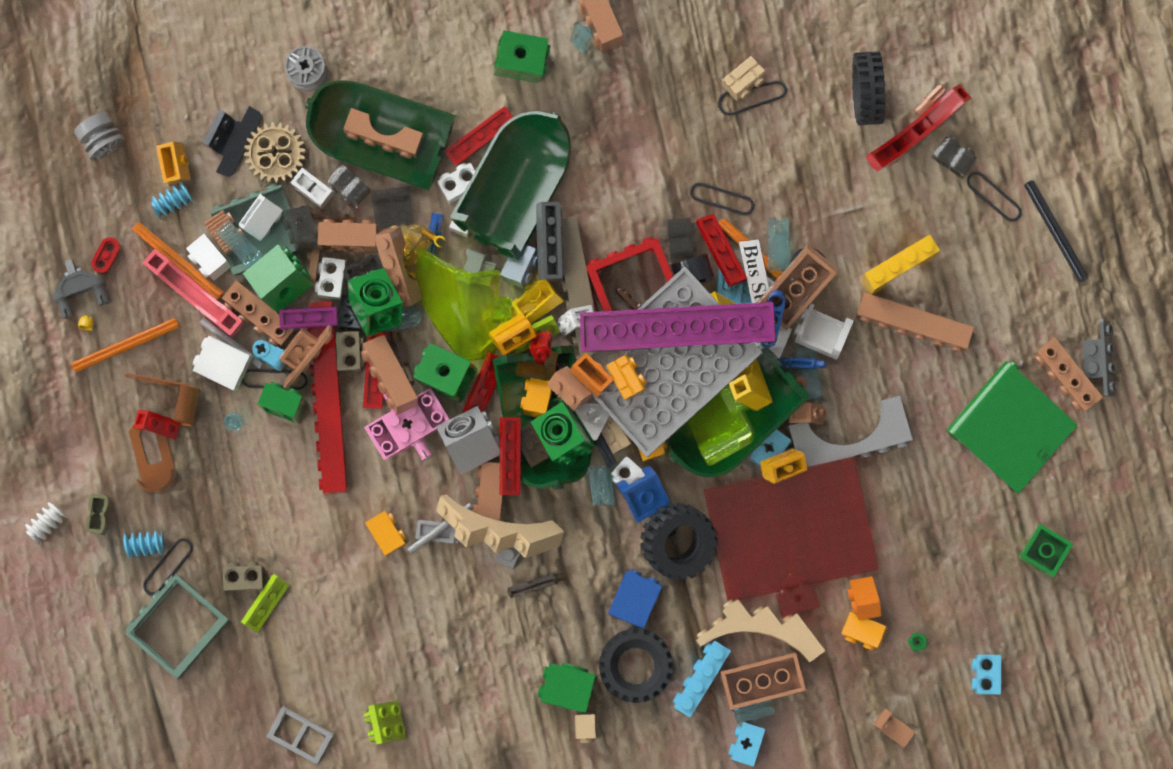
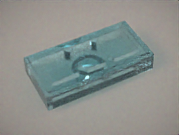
M771 700L733 710L737 723L749 720L757 721L761 717L775 714Z

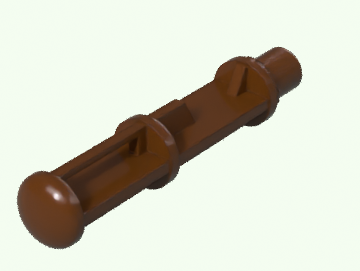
M301 205L298 210L299 216L318 220L331 219L335 220V223H343V220L357 222V218L350 217L348 214H345L343 217L332 216L331 211ZM304 207L317 209L319 213L304 210ZM303 212L319 216L318 218L304 216Z
M393 330L390 332L391 344L397 346L399 355L396 358L401 368L404 369L409 381L405 367L408 366L410 370L402 339L398 336L397 330ZM411 373L412 381H409V383L413 386L415 382Z

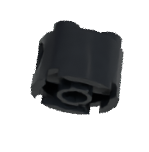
M708 254L671 264L675 275L683 267H686L700 283L713 280L712 276L714 273L710 266Z

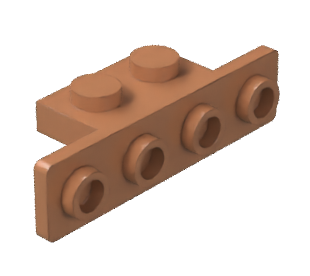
M330 325L326 327L318 338L301 329L280 355L279 360L293 368V371L284 381L285 390H288L290 386H295L299 380L298 376L300 373L306 372L310 366L309 362L311 359L317 358L321 352L322 345L324 343L328 344L333 335Z

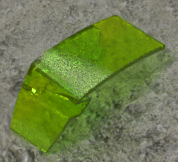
M729 384L688 421L698 443V448L709 466L754 441V429L745 412L751 408L734 399Z

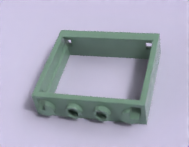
M175 574L174 577L171 575L164 582L166 586L161 591L155 592L151 598L153 601L148 606L142 607L138 613L140 616L135 621L131 620L129 622V625L126 627L127 631L124 634L176 679L180 680L231 620L179 575ZM179 584L219 619L175 668L143 641L136 632Z

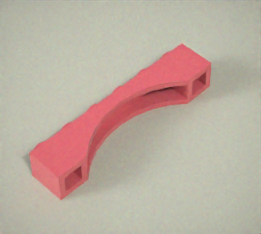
M156 249L143 262L146 268L232 339L245 325L239 317L202 289Z

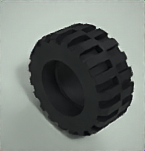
M670 503L666 505L667 508H658L657 514L652 513L649 516L651 519L649 523L645 522L643 526L645 532H641L640 539L644 541L640 544L641 550L644 551L643 556L649 562L648 564L663 576L673 580L677 578L679 580H686L687 576L692 579L697 576V572L703 573L706 570L704 567L712 563L711 557L712 555L715 556L717 552L714 548L715 545H718V538L715 537L717 531L713 527V522L695 507L689 504L685 505L684 503H677V505ZM690 526L693 531V540L689 549L677 557L667 556L665 543L668 535L677 527Z

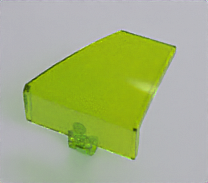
M423 248L417 249L416 280L423 297L420 302L435 328L457 356L470 362L485 359L488 352L495 355L496 346L489 332L497 328V323L511 320L510 307L513 304L511 298L499 297L500 271L488 270L470 273L443 261Z

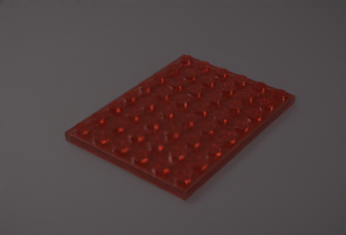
M855 456L807 466V471L785 480L782 479V481L776 484L761 476L703 489L709 519L713 522V527L717 531L715 537L718 538V545H715L727 602L731 599L735 602L737 599L744 600L879 570Z

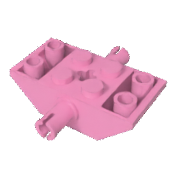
M431 388L417 395L416 407L398 415L392 409L391 412L364 427L383 460L396 456L411 447H415L422 461L427 459L423 453L424 451L428 458L433 455L424 440L438 431L436 426L450 419ZM406 421L413 422L411 429L403 428Z

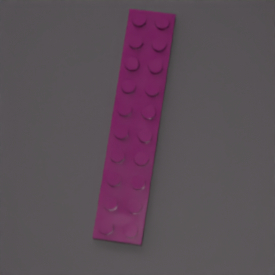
M774 302L580 313L581 352L776 342Z

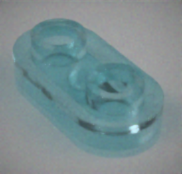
M415 306L403 308L402 325L391 328L388 331L397 332L416 326L422 319L420 310Z

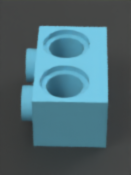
M975 655V659H972V670H975V678H972V690H975V694L1000 695L1001 655ZM984 659L991 663L988 671L984 670L981 666ZM983 679H987L991 683L988 690H984L981 686Z

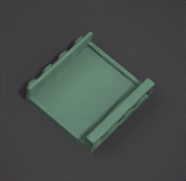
M270 185L265 191H254L247 198L233 199L231 204L226 206L223 204L217 205L210 211L212 217L222 210L225 214L229 212L235 220L233 225L236 230L240 228L246 236L244 238L246 244L227 256L235 278L244 275L243 273L277 244L283 249L287 247L293 256L307 251L281 185ZM260 194L283 210L280 219L271 226L268 236L261 241L238 225Z

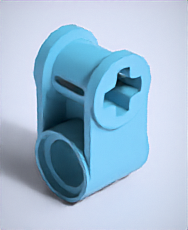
M264 340L256 341L252 347L254 355L270 367L281 372L285 363L280 361L279 357L284 350ZM264 346L266 352H261L260 354H258L259 352L257 348H262Z

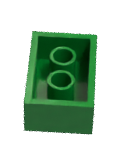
M271 382V384L265 383L257 405L263 412L300 424L307 402L302 394H300L301 392L292 388L287 391L284 390L281 384Z

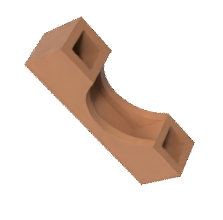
M352 108L343 129L348 138L353 140L363 139L365 140L364 143L375 146L377 144L383 146V150L400 152L401 156L408 159L417 157L424 138L422 132L404 127L399 133L386 136L379 134L372 128L369 114Z
M401 227L384 229L374 235L383 268L403 302V307L414 305L423 297L418 281L410 278L404 267L403 251L406 243Z

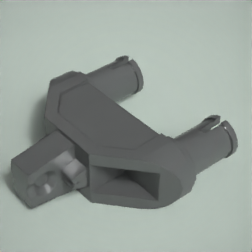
M72 260L65 262L68 272L64 273V277L52 297L55 304H58L62 319L74 316L68 300L90 290L94 291L98 306L110 303L105 290V279L82 271L81 268L76 269Z

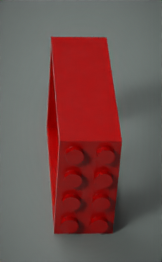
M648 237L642 240V244L637 246L631 244L624 247L625 250L617 253V251H613L606 255L607 258L602 260L596 258L588 262L589 265L586 266L603 311H612L598 277L603 269L650 251L651 254L655 252L666 281L668 282L673 277L658 238Z

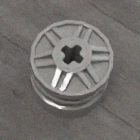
M301 46L292 50L287 56L285 70L294 88L303 92H312L324 84L327 78V68L319 51L313 47ZM308 64L309 68L303 70L301 66Z
M107 111L87 118L74 129L79 142L86 144L84 150L89 152L88 156L91 160H98L111 154L125 141L118 128H113L115 123Z

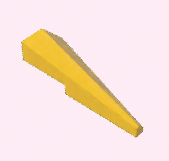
M537 270L535 273L536 278L531 284L526 285V291L519 299L516 298L499 319V326L521 313L531 324L564 301L549 280H538ZM488 334L489 339L482 347H478L479 352L483 355L496 348L490 334Z

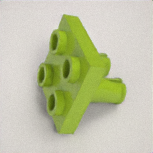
M399 701L368 706L369 711L364 712V717L370 716V718H365L364 720L366 723L372 722L373 730L368 731V736L374 735V737L368 738L370 742H376L377 745L406 739Z

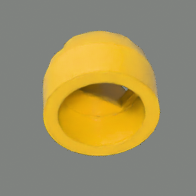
M87 315L82 316L79 320L78 328L92 331L94 327L93 318L91 316L88 318Z

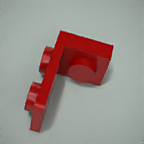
M550 330L537 333L536 337L531 339L529 349L537 364L544 365L545 359L550 357L552 351L550 347L553 338Z
M138 410L133 428L176 440L181 422L148 410Z

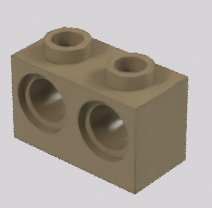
M359 331L336 332L338 373L362 372V367H365V361L361 355L364 336H360ZM347 339H355V345L353 347L345 346ZM349 357L356 358V363L353 366H347L346 360Z
M248 562L247 566H239V563L227 564L228 567H223V591L263 590L264 567L259 565L258 562ZM251 571L258 573L257 580H249L248 575ZM232 572H237L239 575L236 582H230L229 575Z

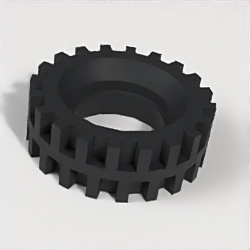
M879 51L854 53L852 59V89L856 123L858 126L883 124L885 121L886 93L882 55Z
M631 628L617 633L604 646L599 660L600 676L605 687L612 695L622 701L631 703L647 702L661 694L669 684L673 673V658L669 647L662 638L652 631ZM631 648L646 650L654 661L652 676L641 684L626 682L618 671L620 656Z

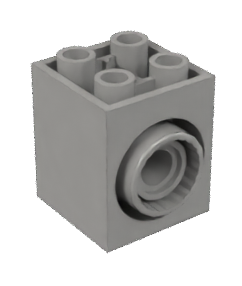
M478 406L436 426L460 475L500 455V441L485 411L480 412Z

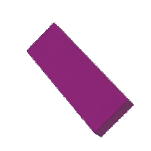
M337 307L279 310L280 330L323 328L328 325L338 327Z

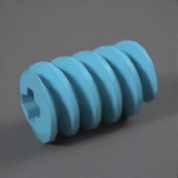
M181 182L179 183L180 189H177L174 185L172 186V193L165 189L166 196L160 192L158 193L159 199L152 196L151 204L159 219H161V213L168 216V209L174 213V206L181 209V203L188 206V199L193 202L186 186Z
M163 530L161 536L158 535L157 531H154L153 537H151L149 532L146 533L144 538L141 532H139L138 538H135L134 533H131L130 539H128L126 534L123 536L124 549L129 558H132L134 553L136 557H140L141 553L144 556H148L149 551L152 556H155L157 551L159 555L164 554L165 535Z

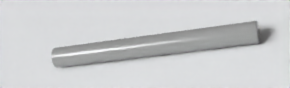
M205 317L201 319L200 324L223 342L243 352L250 353ZM253 356L251 363L261 369L264 363L256 356Z
M470 503L464 506L470 511L474 509ZM445 520L407 548L411 555L451 525Z

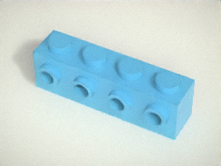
M716 641L712 644L708 642L703 651L706 655L702 661L700 659L697 660L693 667L695 673L692 677L688 675L682 685L685 687L682 694L678 692L672 701L675 704L674 709L689 718L692 716L731 650Z

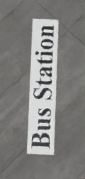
M759 240L739 242L752 303H758V300L769 289ZM778 339L776 344L771 348L782 347Z

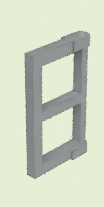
M283 706L266 737L318 765L334 733ZM285 714L304 723L292 745L274 735ZM308 726L326 736L315 757L297 748Z

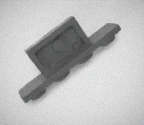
M1100 320L1101 339L1083 341L1084 371L1088 379L1103 378L1104 396L1112 398L1115 397L1117 389L1113 375L1115 373V364L1112 359L1114 346L1111 343L1113 327L1109 321Z

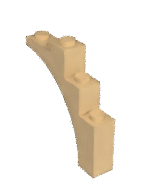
M447 494L440 496L436 512L456 530L454 536L465 547L484 541L495 553L514 547L523 557L528 558L560 547L564 531L553 520L536 524H515L497 521L466 509Z
M731 599L724 604L723 607L725 609L722 613L726 618L724 620L722 617L712 623L714 627L709 631L705 628L697 634L698 639L696 640V643L701 647L711 640L727 634L739 632L760 633L787 643L798 651L808 663L825 651L798 614L793 616L790 613L782 619L784 623L781 625L768 606L764 609L762 606L753 612L754 617H751L738 599L735 602Z

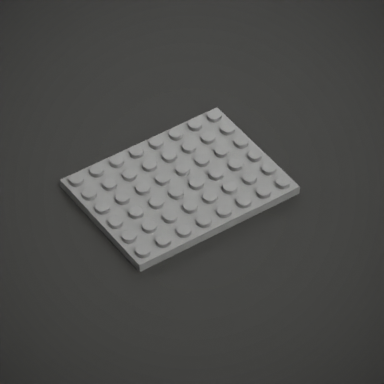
M683 267L638 309L720 304L686 267ZM755 343L591 351L588 355L595 362L600 363L609 375L610 373L606 365L624 355H628L629 358L633 357L638 365L635 368L639 375L642 373L647 381L645 385L646 390L627 401L623 399L614 380L598 398L594 394L592 396L644 455L649 457L761 356L763 352Z

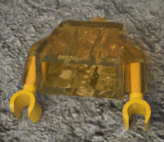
M401 224L400 227L406 243L403 251L404 267L407 274L416 279V274L407 270H410L432 244L430 240H433L437 247L443 248L438 245L437 241L439 239L446 241L443 236L434 235L435 232L424 225L411 224L406 226Z

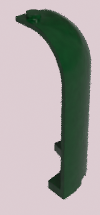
M347 80L323 84L315 91L312 98H308L305 109H308L306 115L308 135L315 146L323 153L337 160L428 191L437 175L436 169L438 164L442 162L444 151L446 150L445 145L448 137L451 135L456 115L398 95ZM351 108L369 114L371 126L379 134L386 136L399 133L404 127L422 132L424 138L417 157L408 159L401 156L400 152L383 150V146L377 144L371 146L364 143L365 140L363 139L353 140L348 138L343 129Z
M529 111L511 118L498 130L450 216V219L462 231L466 232L468 230L475 235L473 239L484 246L488 243L498 248V253L519 260L537 227L536 204L551 201L569 164L571 153L570 135L561 117L553 112L550 114L541 111Z
M760 344L758 348L763 354L757 360L773 402L756 411L736 401L728 384L670 437L668 442L669 458L676 465L678 463L681 464L687 471L697 476L712 478L725 475L737 468L810 397V394L802 384H798L797 378L788 368L784 370L781 367L783 364L779 361L780 359L769 348H765Z
M573 346L551 348L552 351L558 352V364L564 363L571 369L572 365L576 362ZM528 353L505 355L493 359L503 417H521V429L536 419V417L523 415V408H520L522 397H526L527 390H524L526 379L530 378L517 376L516 369L518 361L536 363L533 355H528ZM552 391L551 399L558 397V394ZM520 449V479L526 485L533 488L552 487L553 490L563 489L565 484L577 482L584 477L590 466L591 453L586 456L581 455L570 466H563L548 458L531 468Z

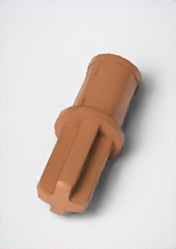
M938 85L928 96H924L922 102L913 109L914 113L920 117L946 93V89L942 85Z

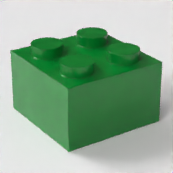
M1038 524L1017 559L1047 577L1053 578L1073 543L1042 524Z

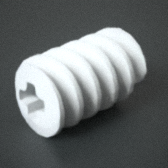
M50 502L47 503L50 508L49 510L42 508L44 515L36 514L38 521L31 519L33 525H25L26 533L38 545L41 544L39 538L47 539L45 532L52 534L50 527L57 529L56 521L63 523L61 516L66 517L59 508Z

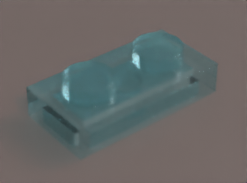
M578 23L573 29L570 42L585 53L589 49L593 34L586 25Z

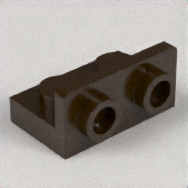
M530 423L522 428L520 449L531 468L548 458L550 459L533 425Z

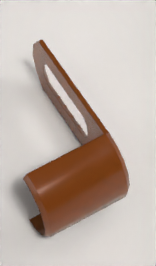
M129 373L125 374V377L133 380L180 388L174 421L181 422L183 426L194 425L201 392L200 388L174 381Z
M132 426L129 430V435L142 482L136 479V482L141 488L151 494L159 495L171 491L177 483L178 472L175 471L167 438L155 434L162 460L157 464H148L139 435L142 430L134 429Z

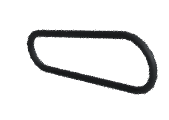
M781 81L764 83L759 87L781 84L784 88L783 94L735 112H726L722 109L721 99L725 95L730 94L725 92L718 99V107L726 115H735L783 98L786 95L787 88Z

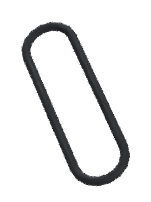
M979 172L969 174L967 177L969 188L1008 221H1016L1020 218L1021 208L983 174ZM971 176H981L1017 207L1019 211L1018 216L1012 219L1001 212L971 186L969 182Z
M695 183L690 189L691 197L702 203L742 215L750 214L754 209L753 200L744 195L704 183ZM700 185L747 199L751 202V209L747 212H742L696 198L693 195V189Z
M247 369L246 373H291L292 371L282 370L280 372L278 370ZM303 372L300 373L305 378V383L303 384V386L289 387V389L292 388L295 390H301L305 388L308 382L306 374ZM244 377L242 379V383L246 387L264 388L261 385H248L245 383Z
M178 539L144 580L143 589L147 594H155V592H149L146 589V583L179 542H187L190 550L167 579L175 574L191 554L193 546L188 539ZM163 583L158 590L161 591L165 584Z

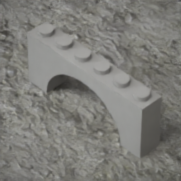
M900 396L880 402V420L875 431L866 439L855 444L834 445L825 442L813 433L808 423H797L788 426L787 429L793 448L803 452L807 464L805 474L815 472L816 468L821 466L824 469L834 467V463L842 461V464L852 462L854 457L867 458L872 456V452L886 453L891 451L890 447L897 446L900 449L909 446L908 443L913 439Z

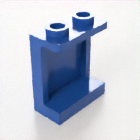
M631 569L630 572L626 571L608 614L644 629L662 586L659 585V580L652 577L645 579L641 577L642 573Z

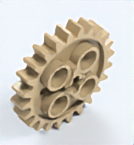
M272 122L271 127L268 128L265 123L263 130L257 127L259 133L251 132L253 139L247 138L250 145H246L244 148L249 152L244 153V156L249 159L245 163L246 165L252 164L248 169L250 171L256 170L254 176L261 175V181L267 178L270 184L272 179H275L276 184H278L279 179L282 178L285 183L286 176L293 179L291 173L297 174V167L303 168L300 161H304L306 158L301 154L306 153V150L300 147L305 144L304 141L298 142L301 139L300 134L294 136L296 130L289 131V125L283 128L280 122L278 127H275L274 122ZM282 139L289 141L285 147L279 146V142ZM267 140L270 142L267 148L260 147L262 141ZM277 149L279 153H277L276 156L273 157L271 153H273L274 150ZM289 150L292 151V153H289V154H288V153H282V152H287V151H289ZM261 152H262V153H267V154H263V155H261V156L258 155V153H261ZM289 158L290 162L288 165L283 166L280 164L281 159ZM264 159L271 160V164L268 167L261 166Z

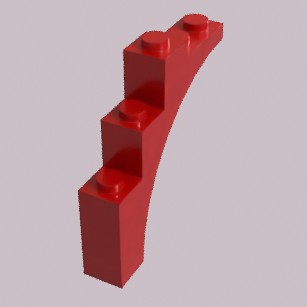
M960 84L953 87L905 129L879 148L870 152L865 157L869 165L878 172L887 166L890 167L897 163L934 130L942 127L972 99L971 96Z

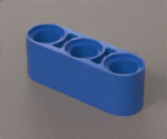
M780 290L772 291L768 297V302H772L773 297H780L782 299L781 304H774V314L778 318V321L775 322L776 342L786 302V296ZM760 342V344L765 348H771L776 342Z

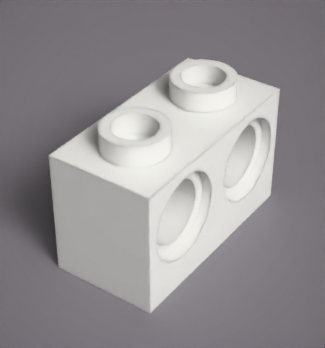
M463 163L456 168L455 172L451 174L447 172L439 177L440 180L437 181L438 186L449 204L461 198L470 182L464 181L462 176L466 173L473 176L475 173L471 163L467 165ZM450 182L456 185L452 191L445 188Z
M303 168L290 182L294 189L321 209L334 196L330 188Z
M323 257L322 262L318 263L317 273L320 274V279L315 283V292H318L319 298L342 299L347 266L346 260ZM335 265L337 267L336 271L332 274L327 273L328 266ZM333 284V291L325 292V285Z
M626 456L614 469L611 476L615 484L624 479L628 484H631L644 477L645 474L640 467ZM624 468L628 469L630 476L622 478L619 475V471Z

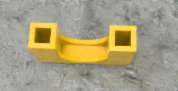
M928 235L864 273L860 282L868 294L875 295L903 273L916 266L920 268L935 259L940 249L931 235Z

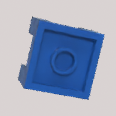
M650 465L642 469L645 476L631 484H628L625 479L616 483L628 504L627 508L637 523L648 518L652 513H657L658 508H666V505L670 504L657 474Z

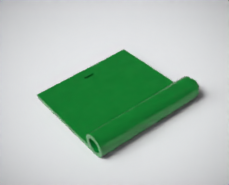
M1005 361L950 424L946 432L954 440L966 446L1011 489L1019 494L1077 427V424L1018 370V365L1013 361Z

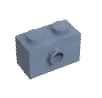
M526 245L519 260L508 257L500 274L502 279L507 283L525 289L526 285L531 282L534 268L538 266L537 249Z

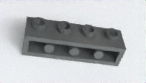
M539 202L536 204L538 280L562 279L564 274V266L562 264L563 245H561V237L563 235V228L561 226L562 208L560 207V202Z

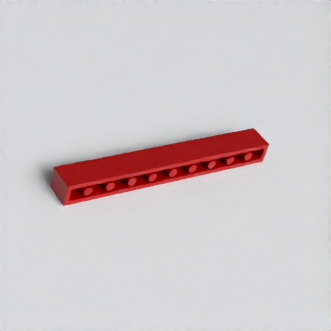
M332 301L309 303V308L334 307ZM326 327L307 328V332L318 338ZM332 327L333 336L328 344L324 343L322 345L320 354L317 358H313V365H310L311 376H314L315 384H312V395H316V403H313V412L317 414L318 422H314L315 433H319V441H316V451L320 452L321 459L317 460L318 471L322 473V479H319V490H323L324 495L348 493L335 327Z

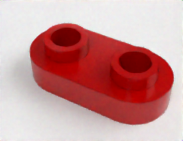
M107 237L102 240L91 262L95 272L105 274L111 269L120 252V244L115 238ZM109 245H114L112 251H108ZM100 262H105L103 268L99 267Z

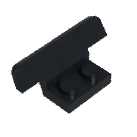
M251 106L248 107L241 122L233 119L226 112L219 110L203 141V144L211 151L223 156L216 170L220 175L231 177L234 174L246 150L244 146L249 144L247 138H252L251 132H255L261 120V113Z

